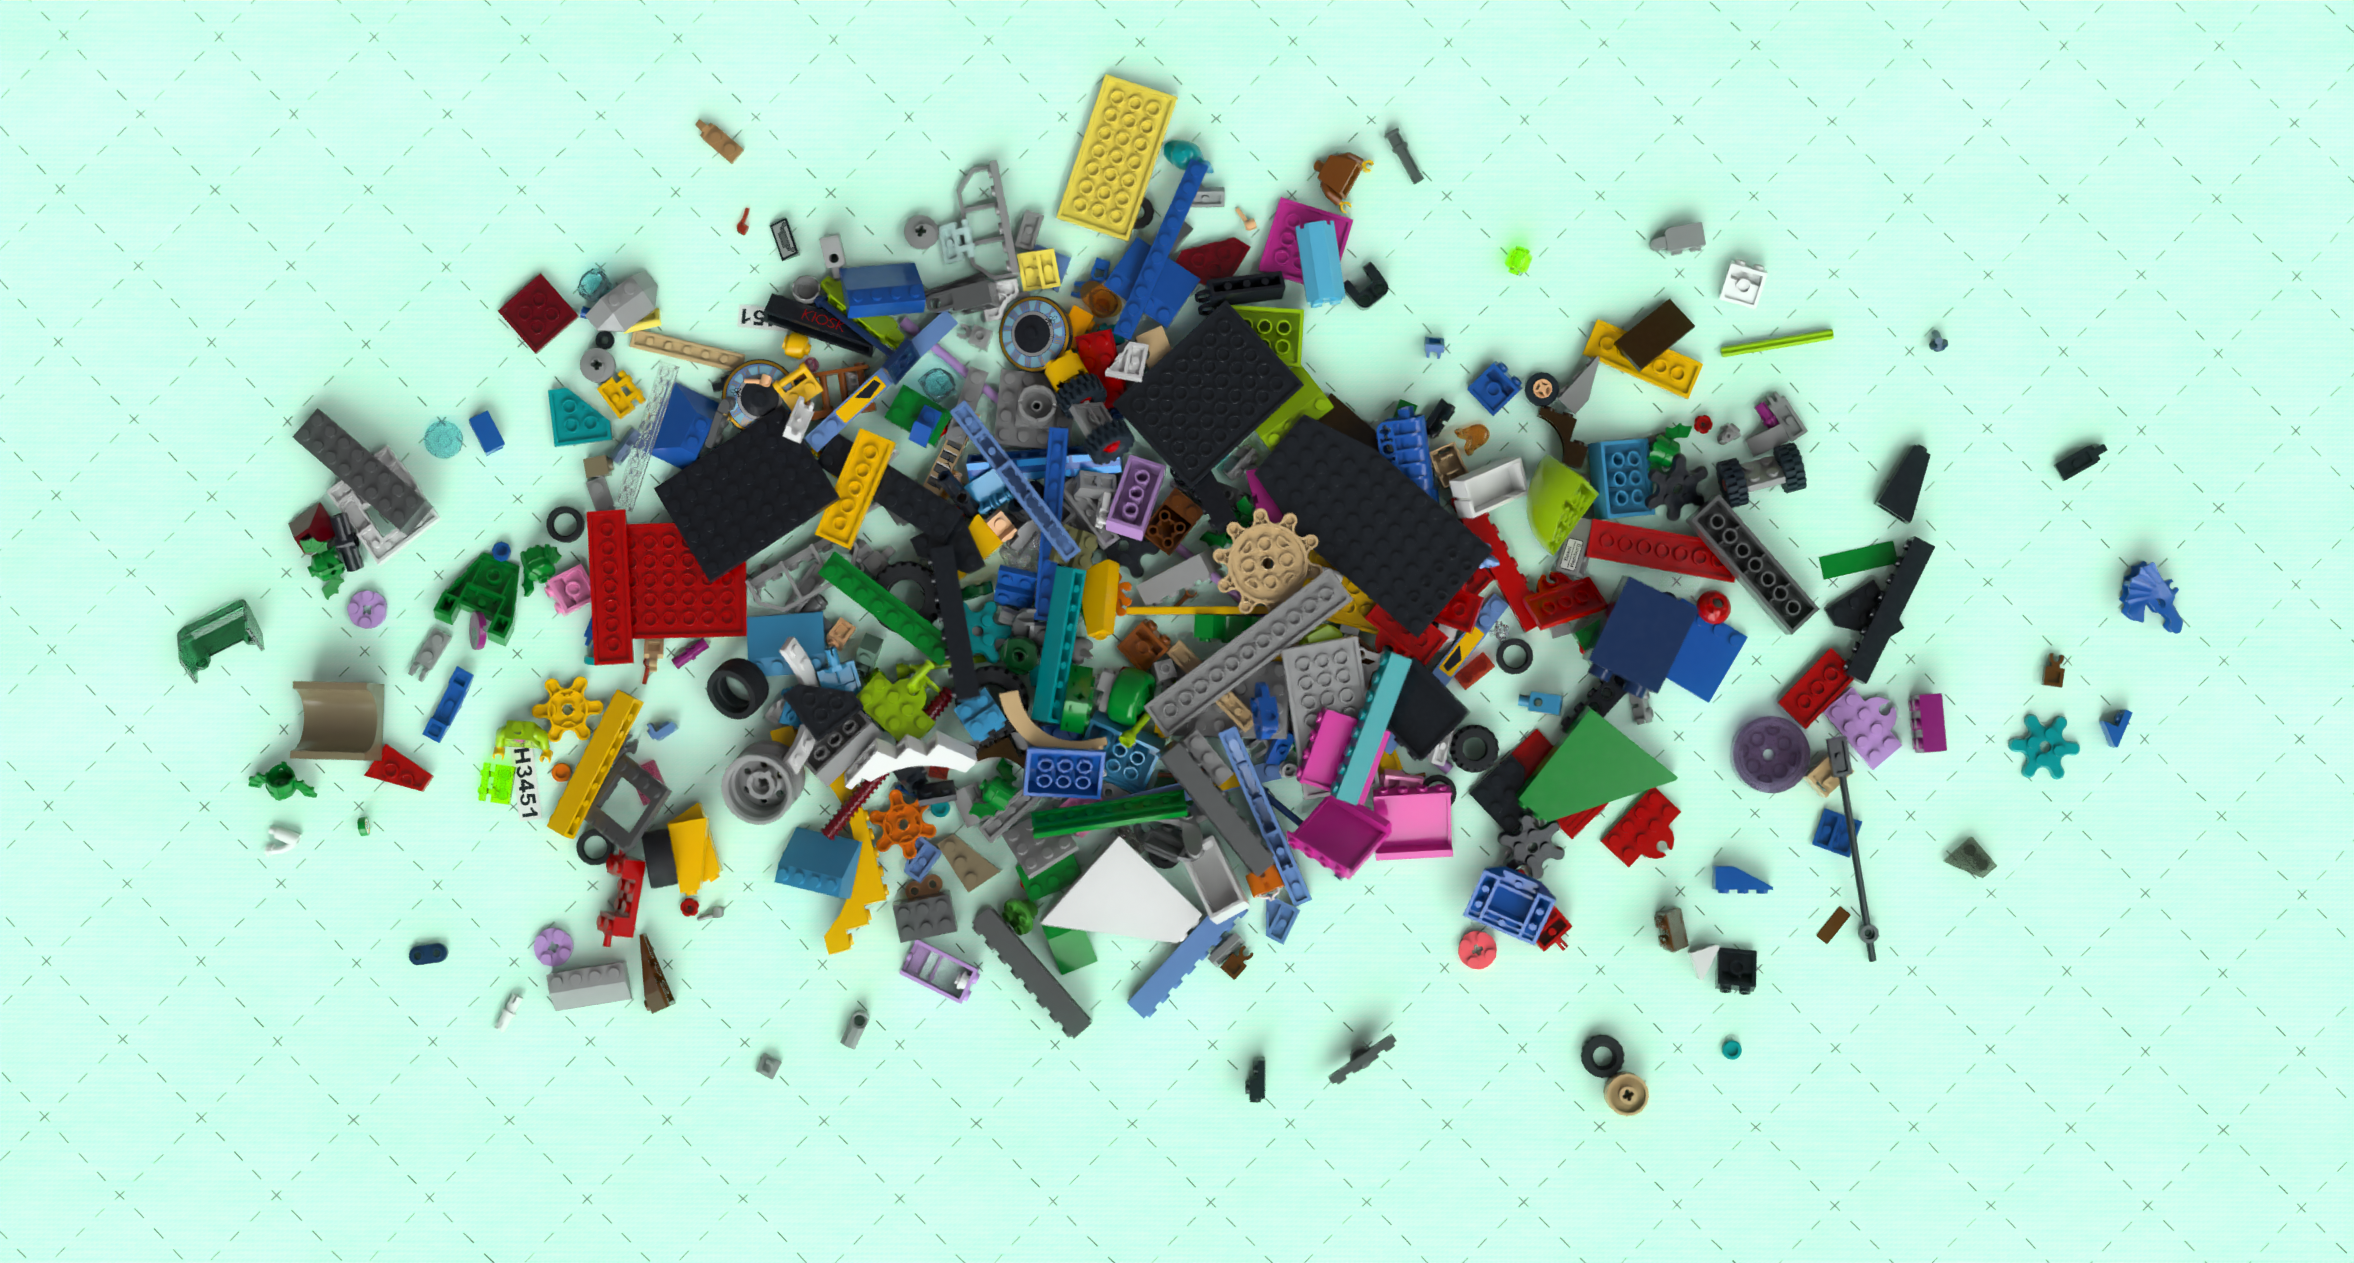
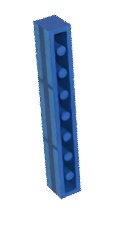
M1071 446L1067 449L1065 476L1076 477L1080 470L1116 474L1122 472L1123 461L1122 458L1118 457L1117 461H1110L1109 464L1096 465L1092 462L1084 446ZM1048 448L1005 452L1026 479L1040 480L1045 478ZM968 454L966 466L969 482L992 469L981 454Z

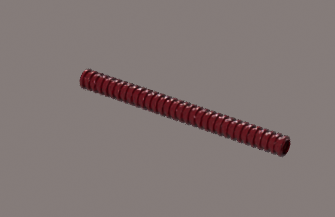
M943 686L942 691L934 696L935 699H931V704H927V708L922 710L933 721L937 720V716L940 717V712H944V708L948 707V703H952V691L946 686ZM886 773L873 781L864 779V782H860V787L857 786V790L852 792L853 795L848 796V801L845 800V804L840 806L841 809L836 810V815H832L833 818L828 820V824L825 823V827L820 829L821 832L828 839L834 841L835 835L838 836V832L843 830L842 827L847 826V821H851L850 818L855 816L854 813L859 812L858 809L863 807L862 804L866 803V799H870V794H874V790L878 789L877 786L882 785V780L885 781V777L889 776L890 773Z

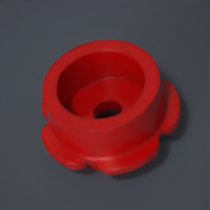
M1707 415L1696 417L1694 429L1701 434L1708 433L1713 427L1710 417Z
M686 898L681 903L680 909L684 916H695L698 913L699 903L696 900Z

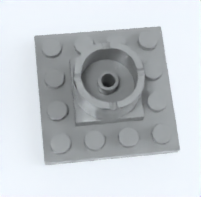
M1001 369L994 438L1000 446L1045 449L1048 448L1049 427L1069 428L1068 447H1071L1073 419H1068L1064 415L1056 401L1057 393L1045 374Z

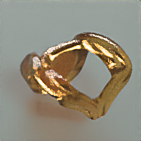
M1475 424L1464 429L1457 428L1454 430L1458 438L1466 440L1464 450L1467 456L1473 455L1474 451L1487 443L1490 437L1488 428L1483 424Z

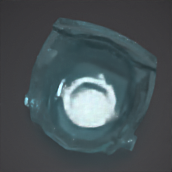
M592 268L582 275L577 288L581 297L597 303L603 296L613 290V284L602 269Z
M934 368L918 379L923 392L935 403H940L958 392L956 390L957 384L952 374L941 368Z

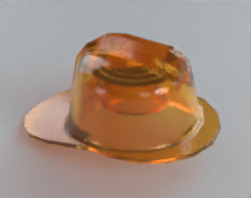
M1088 281L1082 285L1080 297L1090 308L1094 316L1105 319L1117 316L1121 312L1122 301L1119 296L1097 281Z

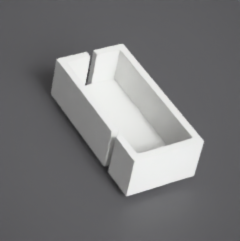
M1504 457L1449 481L1453 497L1457 498L1454 503L1458 518H1475L1512 502L1514 499L1521 498L1527 495L1528 492L1521 457Z
M1212 835L1203 840V850H1205L1203 856L1192 862H1184L1202 902L1205 903L1204 907L1210 919L1214 923L1219 924L1251 906L1220 841Z

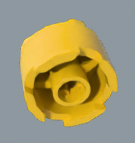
M1072 350L1064 352L1062 357L1056 361L1052 359L1045 364V375L1056 393H1059L1060 388H1064L1066 382L1070 383L1072 378L1076 379L1079 375L1089 374L1079 355L1073 353Z

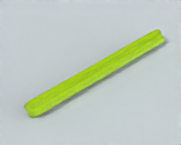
M1832 329L1778 337L1724 346L1720 348L1722 357L1778 349L1832 340L1834 333Z

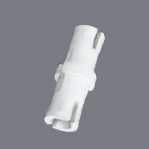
M512 993L506 1007L501 1010L502 1014L494 1026L495 1029H499L503 1033L506 1032L512 1018H515L517 1015L516 1011L523 1001V997H518V994Z

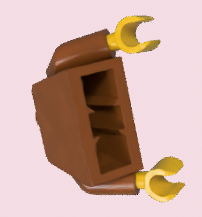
M1351 152L1340 153L1336 156L1329 155L1326 162L1317 160L1313 167L1315 171L1319 172L1317 178L1321 182L1320 188L1325 197L1336 206L1339 205L1342 213H1347L1342 208L1344 204L1351 208V204L1343 202L1342 199L1346 200L1362 170L1365 173L1371 172L1370 169L1366 168V164L1374 165L1372 160L1363 161V158Z

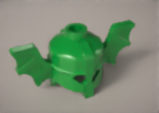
M1678 423L1674 428L1666 427L1664 436L1657 433V442L1653 446L1650 445V456L1646 458L1652 462L1647 471H1650L1652 468H1658L1663 471L1662 467L1670 469L1673 457L1681 453L1680 443L1674 441V439L1687 438L1692 426H1684Z
M1245 495L1237 503L1240 514L1236 510H1233L1241 527L1250 528L1252 525L1249 522L1254 521L1252 515L1254 505L1248 501ZM1207 530L1199 538V540L1205 541L1209 547L1218 545L1222 549L1226 543L1230 545L1233 543L1232 537L1227 532L1219 535V533L1216 534Z
M311 537L309 540H300L305 553L317 552L311 556V565L307 568L311 577L316 576L324 582L329 580L322 587L326 600H329L333 594L339 593L338 588L340 584L345 582L340 575L346 569L343 562L338 559L339 554L335 551L336 547L334 545L327 548V541L319 542L314 537Z
M545 544V548L535 545V547H529L526 551L520 553V559L524 567V582L521 585L525 591L524 597H529L534 591L533 581H539L541 584L546 583L556 573L554 563L556 564L562 557L558 553L557 547L551 548L550 544Z
M1001 758L996 767L1002 778L995 776L989 780L984 779L979 787L982 790V800L987 804L974 803L968 813L969 815H976L979 819L986 815L994 817L995 810L1004 811L1006 809L1005 805L1009 803L1008 800L1014 796V792L1018 788L1012 785V783L1017 780V777L1012 773L1013 765L1006 763L1004 758Z
M284 761L272 767L264 775L257 772L256 776H250L248 779L250 781L248 786L261 788L266 783L265 788L271 797L278 801L291 797L297 789L307 797L316 798L318 795L314 792V787L305 784L304 780L297 781L294 771Z

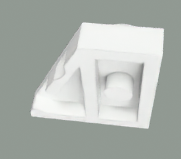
M1130 341L1124 348V351L1115 358V362L1110 368L1106 369L1105 376L1142 382L1149 345Z

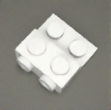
M1735 258V261L1730 260L1719 300L1756 310L1768 276L1767 270H1764L1765 266L1755 263L1753 266L1746 265L1745 260Z

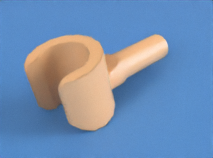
M1239 207L1235 209L1244 222L1247 231L1257 228L1254 218L1247 220V217Z
M762 374L761 379L744 378V383H755L764 387H769L772 382L771 376Z

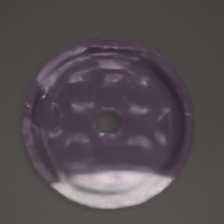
M1777 716L1755 718L1745 723L1737 731L1731 742L1729 755L1733 772L1740 782L1754 791L1762 793L1787 791L1797 785L1808 770L1810 763L1808 740L1796 724L1785 718ZM1770 749L1773 751L1772 760L1764 758L1765 750Z

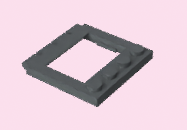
M623 753L601 785L584 820L621 851L627 853L630 849L635 848L672 793V790ZM622 777L651 800L630 833L601 810V807L609 799Z

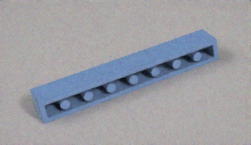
M1245 909L1219 924L1214 923L1209 915H1207L1127 1001V1004L1143 1019L1146 1016L1150 1018L1157 1011L1155 1006L1159 1002L1163 1004L1170 997L1168 992L1172 988L1176 990L1182 984L1183 980L1181 978L1186 973L1190 975L1196 968L1194 964L1199 959L1203 961L1209 954L1207 950L1212 945L1216 947L1223 939L1220 936L1225 931L1229 933L1236 925L1234 921L1238 916L1242 918L1249 910Z

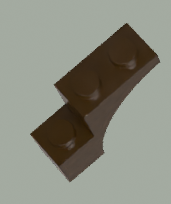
M1549 406L1540 407L1536 417L1548 422L1555 429L1561 440L1563 449L1561 463L1567 467L1580 470L1588 447L1584 446L1585 443L1575 439L1573 442L1570 441L1577 419L1573 418V414L1567 412L1557 413L1554 408Z
M1010 737L997 738L993 740L994 745L988 747L986 744L976 749L978 752L976 754L978 762L987 758L1000 757L1009 759L1024 769L1027 749L1021 752L1022 756H1019Z

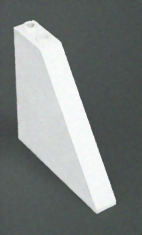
M1115 836L1038 922L1048 926L1181 943L1188 936L1187 931L1191 927L1195 928L1201 920L1199 918L1203 914L1120 836Z

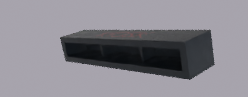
M772 293L764 309L763 322L871 358L875 352V346L833 314L818 307Z

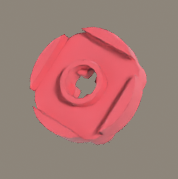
M1471 931L1462 937L1458 946V955L1460 960L1471 969H1484L1491 965L1496 958V943L1487 933ZM1474 945L1482 946L1483 950H1481L1480 955L1472 953Z

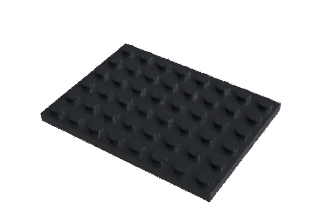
M1225 300L1143 375L1142 382H1135L1112 405L1179 478L1192 489L1298 392L1304 384Z
M783 405L654 488L711 583L841 499L804 438L800 444L783 437L790 418Z

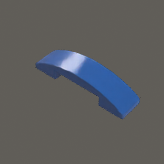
M459 666L456 667L448 682L449 686L433 717L427 723L422 733L423 735L438 743L442 741L466 698L474 674Z

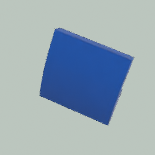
M1824 808L1812 845L1850 858L1851 850L1845 815ZM1853 819L1857 838L1863 822Z

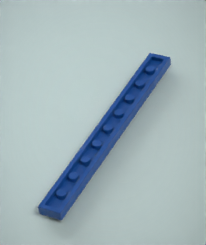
M1193 159L1190 160L1113 334L1131 341L1209 166Z
M1049 427L1043 501L1061 523L1069 428ZM1042 532L1040 535L1035 596L1036 613H1034V620L1047 621L1058 564L1049 560L1052 544Z

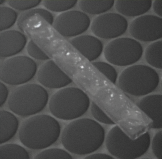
M660 361L638 428L641 436L633 444L613 505L614 507L633 512L680 368L677 365Z

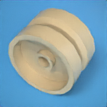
M1627 1071L1618 1072L1616 1075L1609 1077L1603 1090L1604 1100L1607 1105L1623 1116H1634L1642 1112L1649 1099V1091L1645 1082L1634 1073ZM1625 1090L1629 1092L1626 1097L1622 1096L1625 1094Z

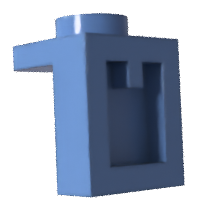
M669 721L659 726L660 730H657L653 723L647 724L649 736L657 741L663 740L679 729L675 722Z

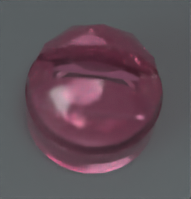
M809 357L804 362L810 369L809 360H812L813 369H811V372L815 373L819 369V362L816 358Z

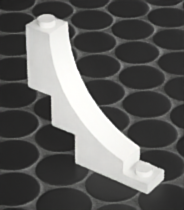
M936 731L927 742L906 734L896 746L875 738L845 771V787L852 790L856 784L861 782L862 778L873 781L886 773L913 766H941L966 773L976 764L975 747L939 731Z

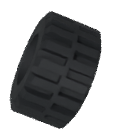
M1474 724L1464 726L1453 735L1449 750L1452 756L1451 759L1457 767L1466 772L1478 773L1485 771L1498 758L1499 742L1495 734L1487 727ZM1471 737L1480 738L1485 744V754L1478 760L1467 758L1463 752L1465 741Z

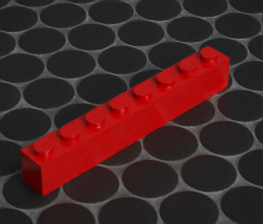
M1452 497L1451 499H1449V502L1457 514L1454 501L1457 500V498ZM1486 512L1475 518H1459L1461 523L1480 537L1481 540L1491 545L1493 552L1490 555L1498 559L1500 565L1488 568V570L1495 578L1494 581L1524 633L1537 627L1522 603L1523 597L1535 593L1533 590L1529 591L1526 586L1528 583L1523 573L1520 574L1516 568L1518 563L1513 556H1509L1507 552L1509 548L1506 542L1500 540L1497 535L1499 533L1497 526L1494 523L1491 524L1488 519L1489 513Z

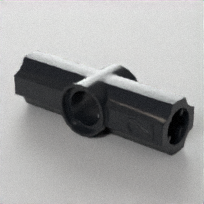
M950 470L942 471L936 481L954 503L965 512L964 514L968 518H975L977 514H980L978 511L979 504Z
M347 512L331 516L330 521L335 533V546L338 552L342 554L347 572L362 569L364 563L359 551V538L356 532L352 530Z

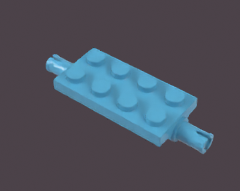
M836 646L830 647L831 651L829 648H826L824 652L829 666L816 670L820 687L851 691L857 696L862 690L854 660L850 659L840 662ZM865 713L867 717L872 721L871 717L867 713Z

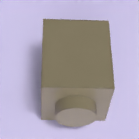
M602 455L583 459L587 479L591 480L612 475L611 470H614L613 460L609 459V456Z

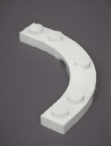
M788 637L779 652L794 671L798 683L819 687L817 676L809 657L795 637ZM804 724L800 725L795 741L782 760L793 774H798L816 741Z

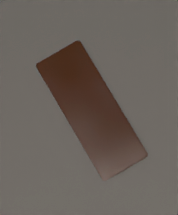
M1839 906L1816 936L1825 944H1828L1851 914Z

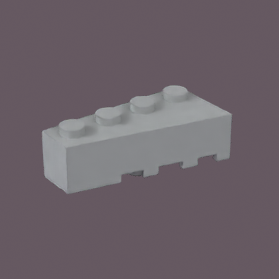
M1212 546L1138 584L1136 588L1145 605L1153 604L1155 607L1164 602V597L1169 596V598H1173L1180 594V589L1185 588V590L1196 586L1194 582L1198 580L1204 582L1212 578L1211 573L1222 567L1220 563L1213 559L1214 550Z

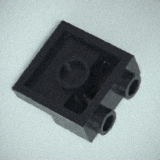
M1720 947L1717 952L1715 989H1720L1721 993H1730L1731 990H1736L1741 995H1749L1751 992H1754L1756 989L1757 951Z
M1257 1057V1061H1253V1075L1257 1076H1249V1081H1245V1092L1249 1094V1102L1260 1103L1261 1099H1265V1057Z

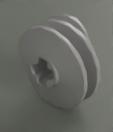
M917 215L909 219L905 224L904 235L910 246L915 249L924 250L937 242L939 230L932 218L925 215ZM921 228H924L926 234L923 233L922 236H919L917 231H921Z
M592 348L582 355L580 370L582 375L588 380L598 384L605 383L615 374V359L604 349ZM597 362L602 364L599 370L594 367V365H597Z

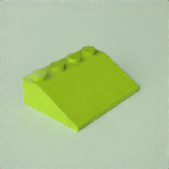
M1231 305L1287 367H1301L1304 309Z
M1302 365L1301 367H1292L1290 370L1304 386L1255 430L1270 452L1276 448L1303 414L1318 420L1334 408Z

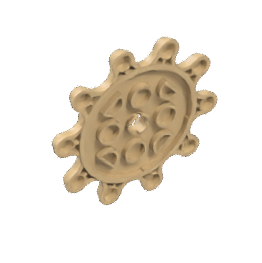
M1259 508L1254 511V523L1250 528H1243L1237 522L1229 523L1227 533L1233 539L1232 546L1228 549H1217L1213 553V559L1218 563L1225 564L1228 568L1227 576L1218 582V589L1224 593L1230 590L1239 591L1242 597L1239 603V610L1244 614L1250 613L1258 603L1266 605L1268 613H1270L1286 599H1289L1301 590L1306 579L1317 578L1323 573L1320 565L1313 564L1308 559L1309 551L1318 545V538L1312 534L1305 537L1297 536L1294 531L1297 517L1294 514L1288 513L1280 523L1274 524L1269 521L1267 511ZM1265 558L1272 559L1273 566L1271 569L1263 567L1262 562Z

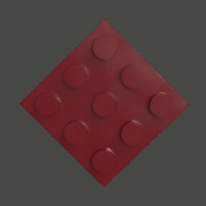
M541 273L498 310L501 316L535 354H538L580 317Z

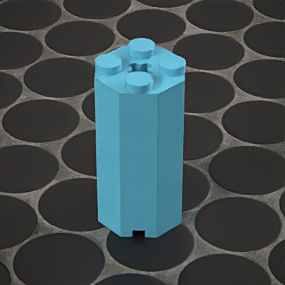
M1327 221L1306 223L1302 229H1300V225L1296 226L1295 232L1307 305L1310 304L1311 308L1322 307L1323 303H1330V305L1341 304L1342 299H1345L1346 296L1334 221H1330L1329 225Z

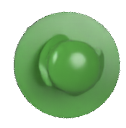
M1010 898L1004 903L1002 917L1006 922L1010 923L1016 934L1021 936L1033 929V919L1035 920V916L1038 914V908L1030 900L1023 899L1020 901L1016 898Z

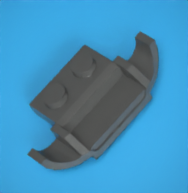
M1035 607L1022 608L1015 618L1012 619L1010 637L1024 636L1038 644L1039 658H1041L1047 622H1034ZM1016 652L1020 659L1024 656L1022 652Z
M1141 823L1133 826L1135 838L1144 846V850L1175 863L1198 860L1190 857L1184 846L1182 830L1174 827L1172 824L1162 823L1155 829L1150 828L1147 832H1144Z

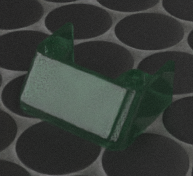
M244 599L237 600L178 631L179 663L195 684L199 682L198 671L209 667L211 656L243 640L247 645H257L261 651L265 650L263 633L248 603Z

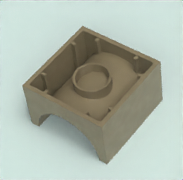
M293 681V689L299 693L302 700L304 725L299 744L294 750L290 751V759L382 761L385 684Z

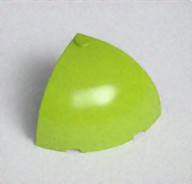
M1545 454L1538 463L1530 481L1526 499V513L1533 535L1539 544L1554 556L1599 493L1583 477L1548 454Z

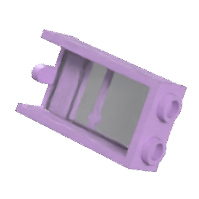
M921 939L915 940L912 950L909 952L906 962L899 972L900 975L959 1004H962L963 1001H968L972 993L969 989L972 983L976 985L981 975L977 973L979 968ZM966 971L971 977L964 990L961 988L957 989L955 980L959 973L963 974Z

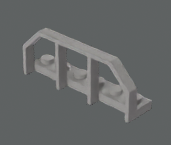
M997 160L989 161L990 165L971 168L957 189L962 220L966 219L967 213L995 208L996 216L1000 215L1001 223H998L1000 234L1004 235L973 241V243H975V246L1003 241V252L1008 253L1009 260H1005L1007 271H1011V273L995 276L976 264L974 258H970L972 267L983 272L984 275L993 281L1019 277L1020 271ZM987 171L988 177L993 178L994 185L990 187L992 196L997 198V202L964 208L961 193L975 173Z
M823 538L814 544H810L809 547L790 558L780 561L779 564L753 579L746 580L745 583L757 604L786 613L833 586L828 582L803 597L789 572L799 568V564L803 561L807 563L815 558L822 568L824 562L818 553L821 551L823 553L828 552L835 543ZM856 541L853 544L854 552L850 562L854 566L860 550ZM782 573H785L799 598L786 607H780L762 602L756 591L764 588L766 582L770 580L774 582L783 577Z

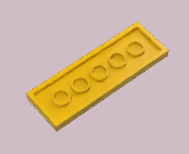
M1596 320L1582 355L1588 358L1599 356V362L1682 398L1689 399L1703 363L1668 349L1639 372L1614 345L1615 341L1628 331L1602 320Z
M859 429L835 485V490L841 499L825 509L815 535L851 550L897 443L865 429Z

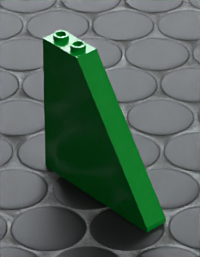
M1586 705L1514 796L1519 799L1517 803L1525 810L1528 807L1533 810L1532 815L1539 821L1544 819L1550 822L1676 781L1678 777Z

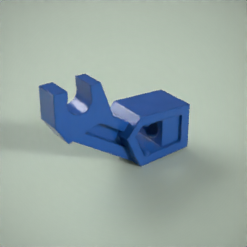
M1096 258L1090 274L1092 278L1088 281L1075 282L1074 286L1079 287L1080 291L1078 293L1072 291L1071 296L1078 299L1086 298L1088 294L1105 282L1111 262ZM1096 269L1105 272L1103 277H1094Z

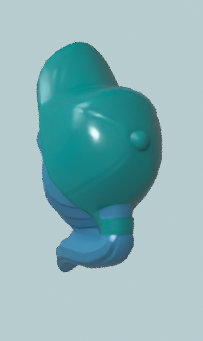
M1172 140L1164 145L1163 152L1165 158L1177 168L1186 171L1190 160L1193 159L1209 166L1206 173H1213L1211 163L1208 160H1204L1202 152L1196 144L1186 140Z

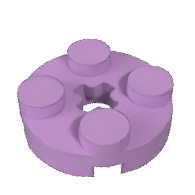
M366 590L352 597L347 606V611L351 621L356 626L372 629L380 626L385 621L388 607L382 595ZM365 605L372 606V613L370 615L368 613L364 614Z
M559 928L546 929L535 938L534 952L537 959L543 965L555 967L566 963L574 949L571 936ZM551 942L559 945L555 953L549 950Z

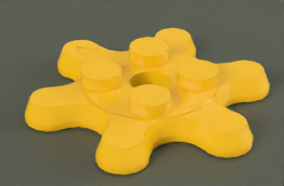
M582 676L575 678L572 686L567 689L562 688L554 678H550L545 682V689L550 695L549 701L546 704L533 706L532 715L535 718H547L550 720L551 729L548 732V739L551 742L560 741L563 733L568 730L574 731L580 740H587L590 737L591 731L586 725V718L592 714L598 715L602 713L604 706L598 700L589 701L585 698L584 691L588 686L586 678ZM566 704H571L574 708L570 715H566L563 711V707Z

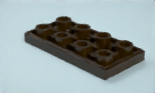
M1669 298L1615 341L1614 345L1640 372L1693 330L1695 325Z
M1331 393L1327 398L1334 408L1317 421L1379 452L1377 432Z

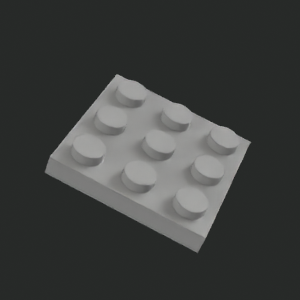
M1050 804L1040 811L1053 809V807ZM1031 816L1001 834L1029 879L1079 849L1070 834L1034 839Z

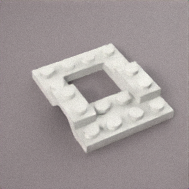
M388 445L374 455L428 501L423 494V490ZM341 480L326 491L341 512H347L356 535L379 566L383 565L442 520L436 510L432 508L408 536L398 528H395L383 537L377 529L378 526L366 511L371 505Z

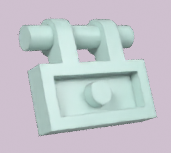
M968 219L961 220L962 228H959L958 222L938 227L945 264H953L965 260L964 252H967L968 258L976 257L974 251L976 246L971 236L973 232L972 226L969 225ZM961 235H964L965 245H962Z

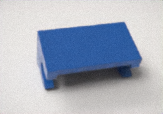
M488 410L469 419V424L486 457L504 448L505 442Z

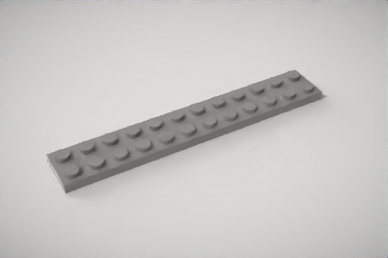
M1329 568L1146 704L1144 708L1165 737L1168 738L1281 654V649L1292 646L1350 603L1353 598L1331 568Z

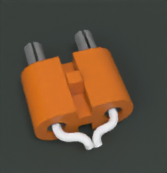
M1276 864L1270 866L1258 877L1252 874L1246 867L1248 875L1245 878L1253 898L1260 897L1270 901L1275 900V896L1280 892V888L1285 886ZM1277 890V891L1272 895V898L1269 897V896H1265V897L1262 896V895L1267 894V893L1270 892V891L1273 892V891Z

